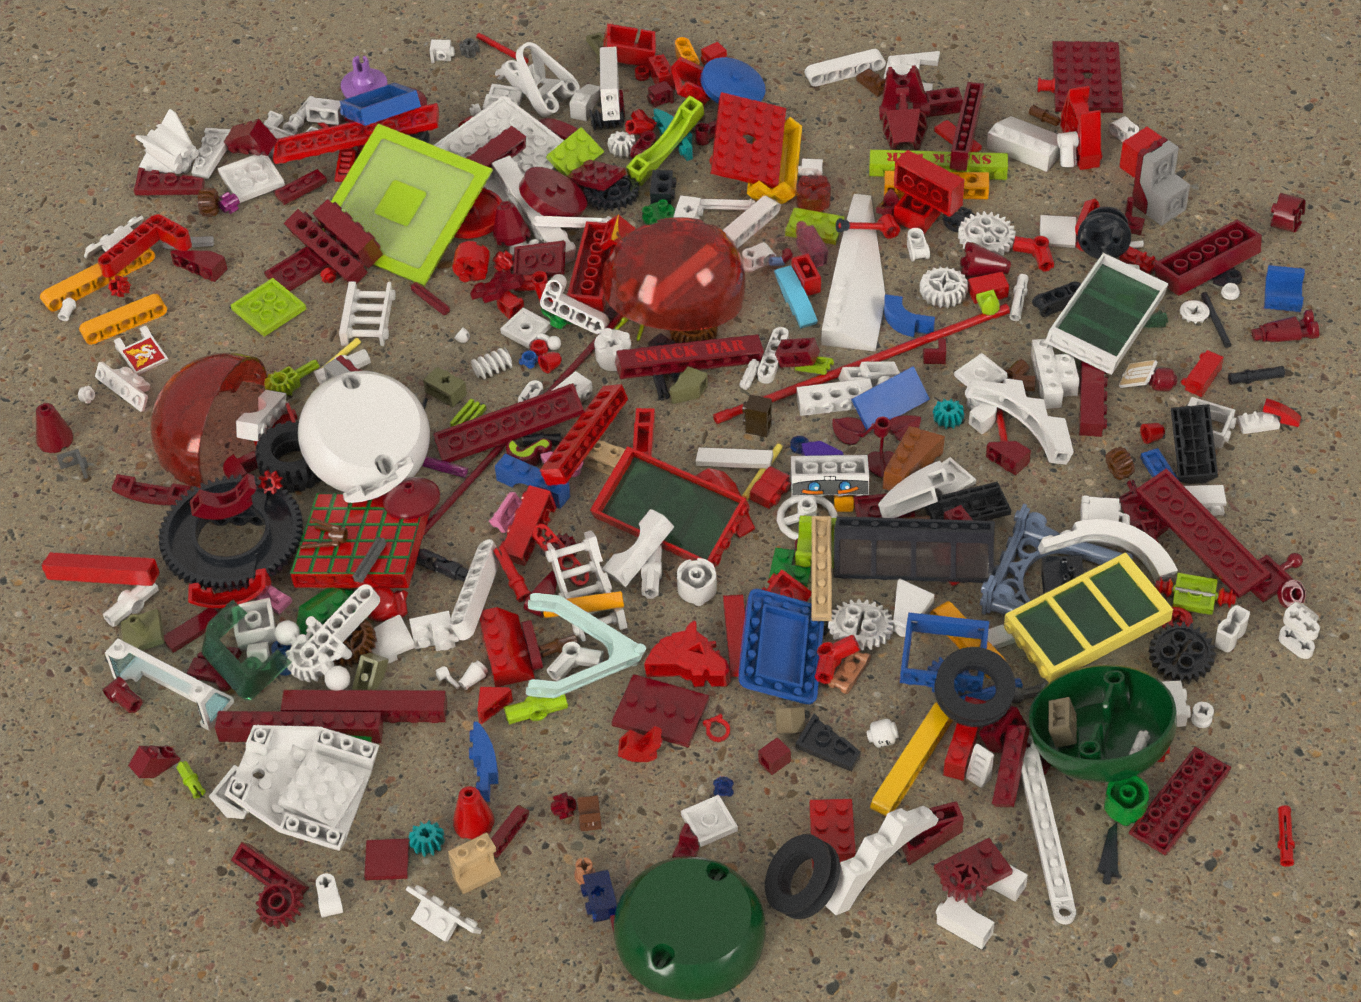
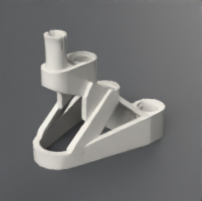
M527 42L517 49V61L509 60L502 64L501 68L495 72V76L500 75L497 79L502 80L506 77L513 87H519L527 95L533 108L542 117H548L559 109V103L552 94L554 91L561 98L568 99L580 89L577 80L571 73L532 42ZM524 48L531 49L533 64L527 66L523 57ZM544 63L560 80L546 79ZM539 83L544 84L539 89L537 88V85Z

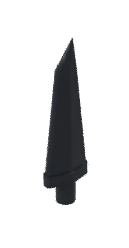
M1117 822L1108 829L1097 871L1103 874L1102 882L1106 885L1111 884L1112 877H1118Z

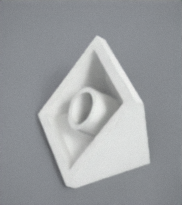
M234 765L209 795V798L227 818L244 819L249 812L225 796V791L231 777H235L239 768Z

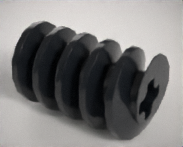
M623 107L620 112V120L603 121L602 110L599 113L598 109H595L594 114L591 109L589 110L590 122L594 130H596L597 125H599L601 130H603L604 125L609 129L611 124L615 129L618 123L620 128H623Z

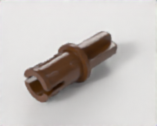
M1035 105L1029 109V115L1040 119L1041 122H1047L1054 126H1058L1061 122L1058 116L1049 113L1047 109L1044 110Z
M576 635L559 640L555 638L553 642L539 645V651H543L540 652L541 657L544 658L555 653L561 654L566 643H578Z

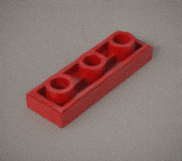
M945 120L934 127V132L953 145L957 127L948 120ZM974 140L971 152H979L982 149V145Z

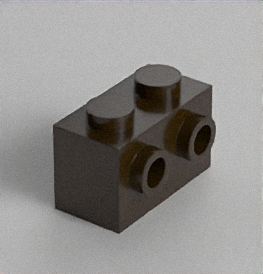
M750 395L748 401L744 402L742 412L745 413L743 418L745 433L767 437L772 425V399Z

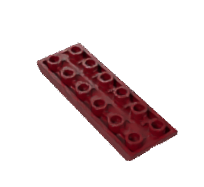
M1194 747L1128 834L1148 844L1163 855H1168L1228 776L1232 767Z

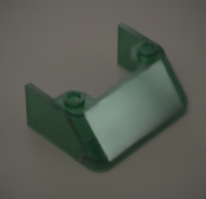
M232 600L209 621L201 651L202 655L242 699L252 700L292 662L278 649L263 663L254 656L247 658L242 663L234 657L219 639L237 624L247 612Z

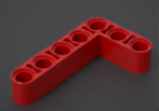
M156 214L151 216L98 258L102 275L106 278L115 276L159 240L180 251L189 250L192 247V242L188 229L163 215Z

